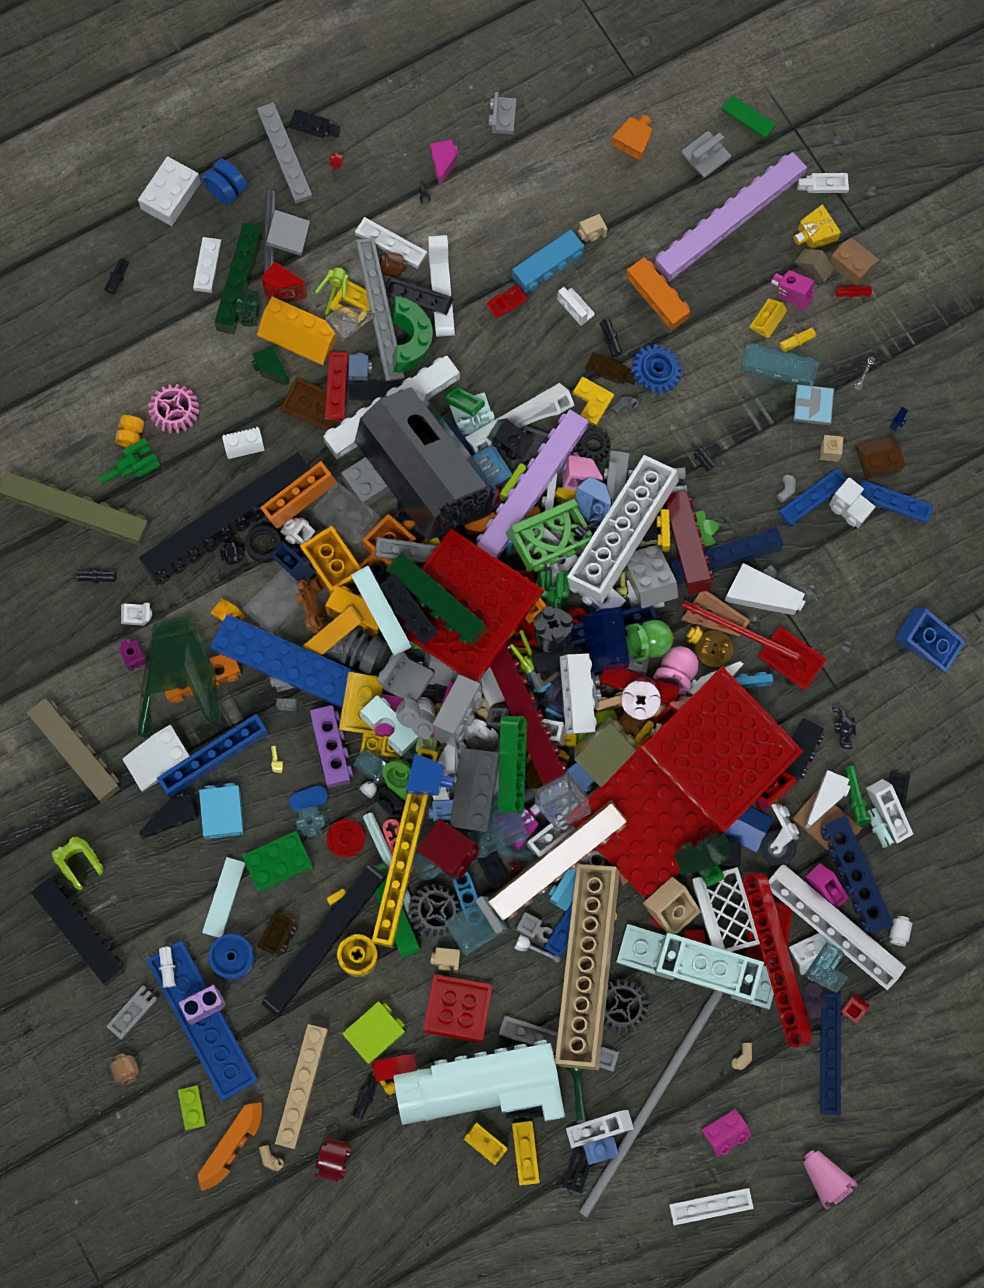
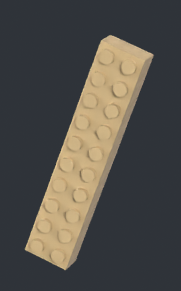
M577 865L555 1064L559 1067L599 1070L620 875L616 867Z

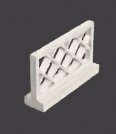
M738 867L723 871L724 877L735 873L737 882L734 887L722 880L718 882L719 885L715 893L707 889L702 878L692 879L711 946L729 952L760 944ZM721 885L732 890L727 899L717 894ZM734 891L742 895L743 900L740 906L729 901ZM715 897L725 902L721 911L712 907L711 903ZM727 903L737 908L733 918L722 913ZM740 910L748 915L749 919L745 925L735 920ZM720 916L731 921L727 930L718 927L717 921ZM733 922L743 927L739 937L728 932ZM745 929L753 933L755 941L747 943L740 939ZM726 934L737 940L733 947L725 949L723 943Z

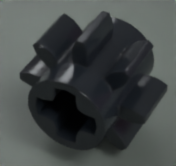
M226 543L223 545L224 549H220L221 560L225 561L227 565L240 563V558H244L243 549L238 547V543Z

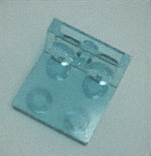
M476 902L444 922L458 944L463 957L499 935L494 932Z

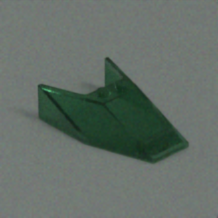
M189 616L153 624L141 686L138 736L148 739L153 735L149 707L150 696L154 693L182 687H190L206 721L217 726L221 725L215 668Z

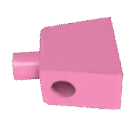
M577 452L568 456L562 468L563 489L577 490V487L590 476L602 482L603 478L594 461L590 458L581 457Z

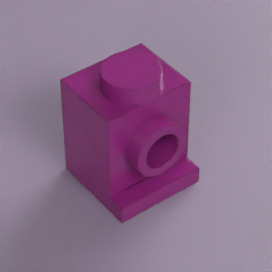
M127 639L121 643V647H118L129 671L147 664L136 640ZM134 650L132 655L127 654L129 651Z

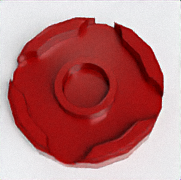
M341 819L335 822L328 830L326 842L329 850L335 856L352 858L362 851L365 845V833L357 822L351 819Z

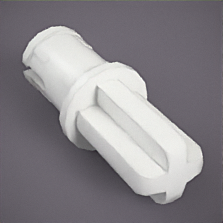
M162 947L159 949L161 963L159 970L162 972L163 988L176 986L173 970L175 965H173L171 948Z

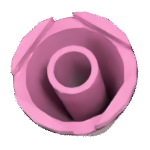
M812 1150L804 1156L805 1161L803 1164L826 1210L831 1208L829 1206L830 1203L834 1202L836 1205L853 1191L852 1186H858L855 1180L820 1151L814 1152Z

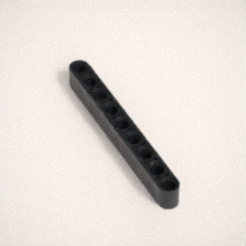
M369 864L263 999L261 1003L263 1007L276 1017L285 1010L384 882L386 875L372 864Z

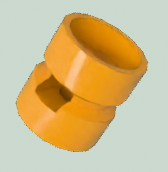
M122 415L118 425L121 430H118L116 433L115 443L127 448L140 441L139 433L143 432L145 422L135 416Z

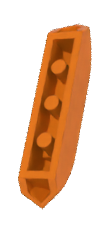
M262 1103L245 1105L198 1173L201 1191L214 1187L230 1173L225 1167L226 1164L231 1165L237 1156L234 1154L238 1147L242 1148L248 1140L247 1133L255 1136L260 1126Z

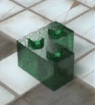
M717 833L706 836V839L697 841L696 845L691 843L681 845L680 850L674 852L680 874L685 875L715 868L732 858L726 836H717Z

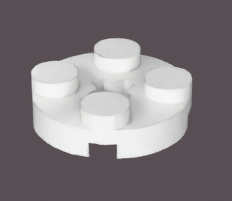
M474 719L472 725L467 726L465 730L466 744L471 749L478 747L483 751L493 752L499 736L493 728L490 731L486 727L487 724L479 719Z

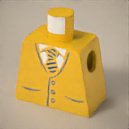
M821 205L800 221L798 226L799 233L794 235L793 238L797 245L806 242L811 249L837 241L841 232L825 207Z

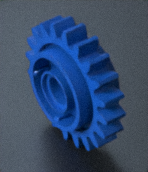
M654 344L652 349L647 345L645 350L641 348L639 354L636 353L635 360L631 363L634 366L631 372L636 373L633 379H639L637 386L644 385L643 391L649 388V394H652L654 390H656L657 395L661 391L666 394L668 390L672 391L680 382L678 379L681 378L682 374L679 372L683 368L677 365L681 360L674 359L677 355L676 353L670 355V348L664 351V345L660 349L657 348L656 344ZM653 367L658 368L660 372L655 371Z

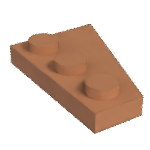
M708 591L700 592L692 603L694 605L697 603L699 607L743 628H746L750 622L749 619ZM689 610L681 619V621L740 637V634L698 614L693 615Z

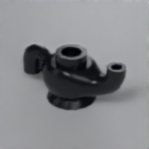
M832 706L833 713L839 714L838 722H834L835 733L840 735V746L843 749H852V741H849V737L852 734L856 736L855 718L851 719L843 708Z

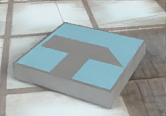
M797 384L793 421L831 425L834 388Z
M481 896L478 898L476 903L496 934L508 932L509 929L505 922L488 904L489 897Z

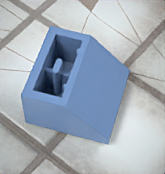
M590 476L577 487L575 500L586 524L590 525L597 520L601 524L611 506L606 485Z

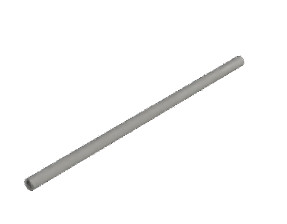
M714 990L633 1122L634 1130L628 1131L617 1149L619 1156L611 1158L580 1209L579 1213L588 1218L723 996V992Z

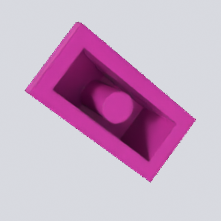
M452 139L430 144L438 184L444 182L456 164L458 150L457 146H453Z
M818 864L806 876L813 889L836 909L849 898L836 875L822 864Z

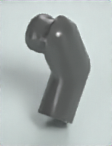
M623 396L611 407V410L617 415L622 409L637 408L639 401L635 397Z

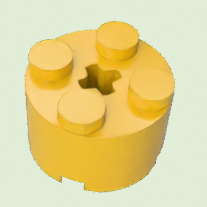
M355 934L347 937L340 943L337 958L344 972L354 977H362L368 975L375 968L378 961V952L370 938L361 934ZM360 951L363 957L355 960L353 954H357Z

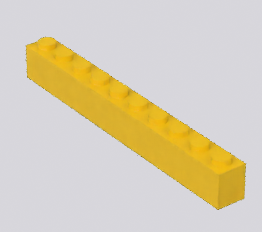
M418 749V755L438 762V752ZM407 795L372 938L374 944L393 948L429 795Z

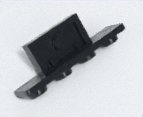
M395 574L380 584V587L394 605L392 608L398 618L403 617L405 620L402 623L409 633L413 631L422 645H425L438 635L436 629Z

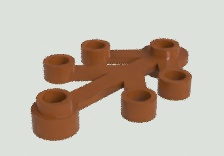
M316 576L307 583L305 580L296 582L297 589L301 593L295 595L297 603L303 605L306 613L305 626L313 633L318 632V630L321 631L327 626L326 621L322 618L327 616L325 606L316 607L317 593L323 590L322 581Z

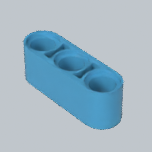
M466 872L463 876L467 878V882L460 885L453 879V885L467 924L470 927H478L483 921V912L476 903L478 898L471 877ZM465 894H471L474 899L471 903H465L462 897ZM471 913H478L480 916L479 921H470L469 915Z

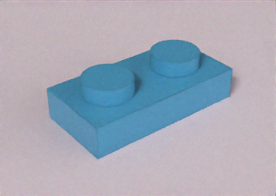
M759 672L755 676L739 674L734 678L743 688L771 686L773 683L772 674H767V672Z

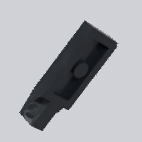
M295 109L289 124L291 129L321 138L328 137L329 135L339 137L341 132L340 126L333 124V121Z

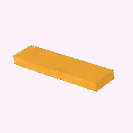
M349 606L306 642L302 648L321 656L359 625L363 618L352 606Z

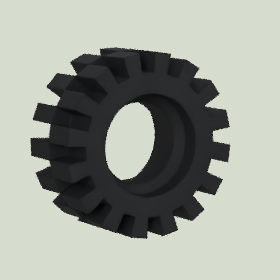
M593 427V430L587 428L577 443L576 450L580 456L590 458L597 464L598 461L602 462L604 458H607L611 443L607 433L602 432L603 429L599 428V430H596V427ZM589 440L599 441L601 448L596 452L588 450L586 444Z

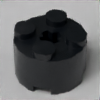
M550 606L545 607L536 616L534 621L533 636L537 647L549 653H554V651L561 649L565 650L572 640L573 624L571 615L561 609Z

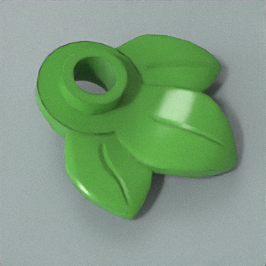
M704 511L696 512L697 522L695 524L701 530L700 541H704L705 547L715 545L712 535L718 530L719 523L705 520Z

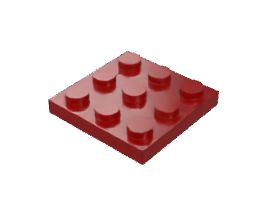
M434 974L423 1032L482 1043L492 985Z

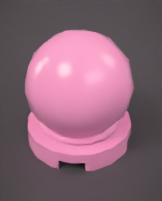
M684 646L671 648L663 655L661 668L656 670L653 679L680 687L677 696L686 695V692H689L692 685L690 681L693 680L698 672L699 663L697 656L693 651Z

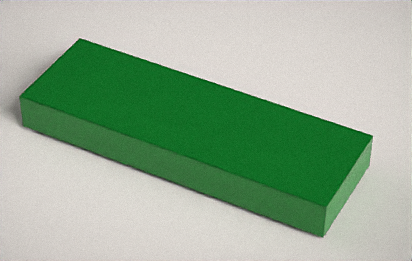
M731 95L721 108V111L764 140L776 126L774 122L734 95Z

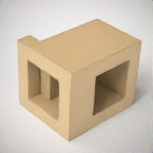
M600 214L580 222L578 235L581 240L585 242L589 240L594 241L601 235L603 238L607 236V227Z
M436 948V953L432 952L431 964L438 966L439 970H450V967H452L454 972H458L460 950Z

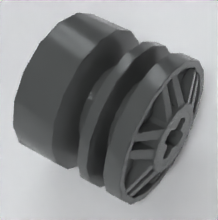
M357 626L344 645L341 663L347 664L350 661L349 666L353 668L359 661V671L372 676L385 653L387 642L385 638L379 635H375L369 641L370 631L366 630L362 635L363 628Z

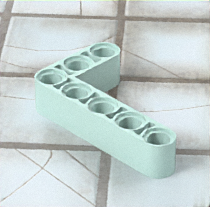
M369 566L351 574L393 655L396 656L411 648L404 631Z

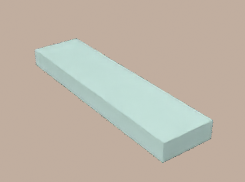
M226 857L202 931L203 934L216 938L223 936L246 865L245 862Z

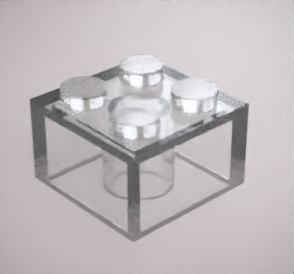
M569 773L535 790L537 808L556 830L591 814L589 797Z

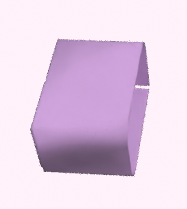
M212 985L180 1001L179 1005L186 1020L192 1025L222 1010L225 1007V1001L219 989ZM208 991L214 992L217 996L216 1002L211 1006L204 1004L202 1000L204 993ZM190 1000L198 1004V1011L193 1015H189L184 1011L185 1003Z

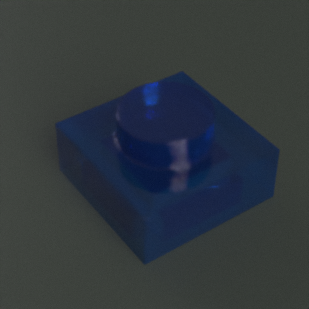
M902 407L889 428L893 431H896L899 426L902 428L908 420L905 417L908 410Z

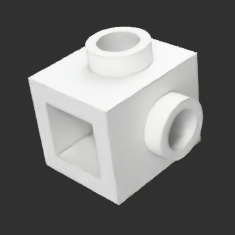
M292 517L284 524L280 532L286 536L285 540L290 544L302 545L312 537L315 530L308 525L309 522L304 518Z

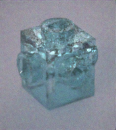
M318 807L298 810L297 830L302 831L303 836L307 835V838L319 836L318 833H322V827L325 826L323 815H319Z

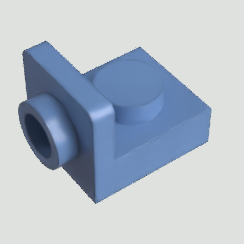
M453 800L432 801V807H429V819L433 818V823H436L438 819L450 821Z
M613 1136L583 1145L589 1165L619 1156Z

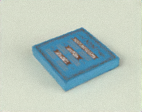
M491 445L472 456L495 487L511 478L512 473L494 446Z

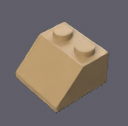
M673 877L643 903L667 933L673 935L681 931L701 912L686 887Z

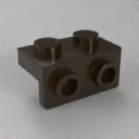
M275 911L257 948L277 958L280 955H284L289 946L286 944L289 937L293 938L298 929L295 926L296 920Z

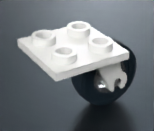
M774 803L771 806L783 828L781 831L776 830L766 834L761 841L760 851L766 862L771 865L781 866L789 863L794 858L796 853L795 840L799 839L797 834L800 832L796 824L790 822L788 817L791 815L787 807Z

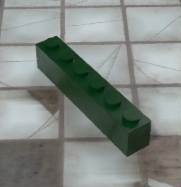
M245 222L242 224L214 322L217 331L235 335L263 236L261 226Z
M402 552L387 567L386 570L390 574L388 578L395 574L409 594L417 598L416 602L423 609L425 607L431 610L429 614L437 621L441 619L445 622L443 626L451 633L455 631L459 635L457 638L464 645L469 643L474 647L489 630L481 620Z

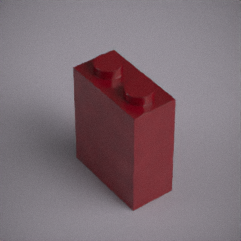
M441 819L437 820L416 849L421 857L456 881L466 873L468 865L478 857L480 850L475 842Z

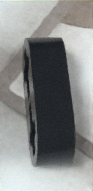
M388 788L378 789L375 793L377 804L392 819L401 820L405 805ZM388 793L387 798L390 802L387 803L384 799L380 801L379 794ZM393 804L396 808L402 807V814L399 815L397 813L394 815V809L391 805Z

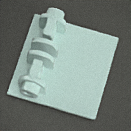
M485 392L474 395L485 402V406L473 417L450 405L457 428L464 436L470 435L494 421V414L490 410Z

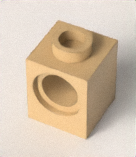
M824 435L821 441L820 460L839 462L842 456L843 437Z

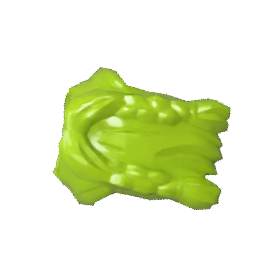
M76 836L72 837L66 846L54 850L52 858L61 869V872L65 874V877L73 883V886L81 890L83 886L68 867L67 859L78 852H83L99 875L103 874V866L99 863L97 855L90 848L89 844Z

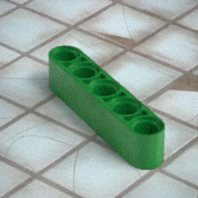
M504 716L501 720L498 808L501 813L520 814L524 809L527 722L523 716Z
M384 862L375 866L386 875V879L375 892L380 905L388 877V871ZM403 907L394 940L402 959L420 952Z

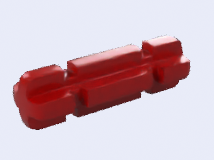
M838 286L835 291L836 297H844V295L846 297H861V295L870 297L872 287L847 286L844 288V286Z

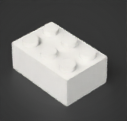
M167 156L138 199L141 210L172 226L201 184L199 174Z

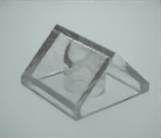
M341 306L326 317V322L341 342H343L372 320L376 313Z

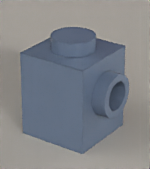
M363 353L349 355V381H368V373H372V362H369L368 355Z

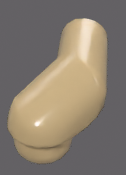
M742 1043V1055L738 1059L734 1058L732 1060V1067L734 1069L742 1070L751 1063L752 1043Z
M269 1145L259 1147L265 1167L273 1171H279L283 1168V1160L271 1155Z

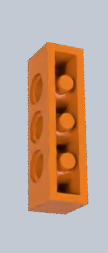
M220 654L159 678L169 703H178L183 701L184 697L189 695L197 696L202 693V690L207 688L215 689L223 682H234L242 674L236 661ZM217 668L225 669L221 675H216L215 670ZM199 675H206V679L203 682L196 681ZM181 682H188V686L186 688H178Z

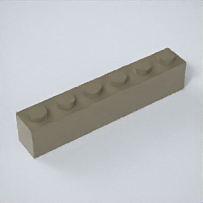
M44 698L29 710L27 714L98 800L104 803L120 790L117 785L120 781L113 773L109 775L105 771L107 766L101 758L99 760L95 759L93 754L96 752L89 744L85 746L81 742L83 737L77 730H71L69 727L71 722L65 715L61 717L57 713L59 710L57 705L53 701L48 702Z

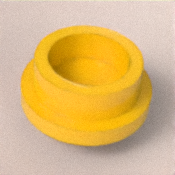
M698 625L688 630L686 637H688L687 642L696 644L702 636L703 631L700 630Z

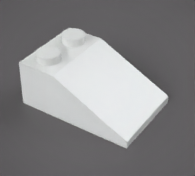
M171 725L152 735L126 755L123 761L143 792L159 782L157 777L190 756Z

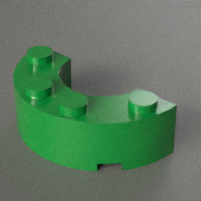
M395 296L391 307L392 322L405 329L410 339V342L404 345H397L392 356L393 373H401L415 368L417 364L423 361L432 341L433 329L428 315L420 306L408 299Z

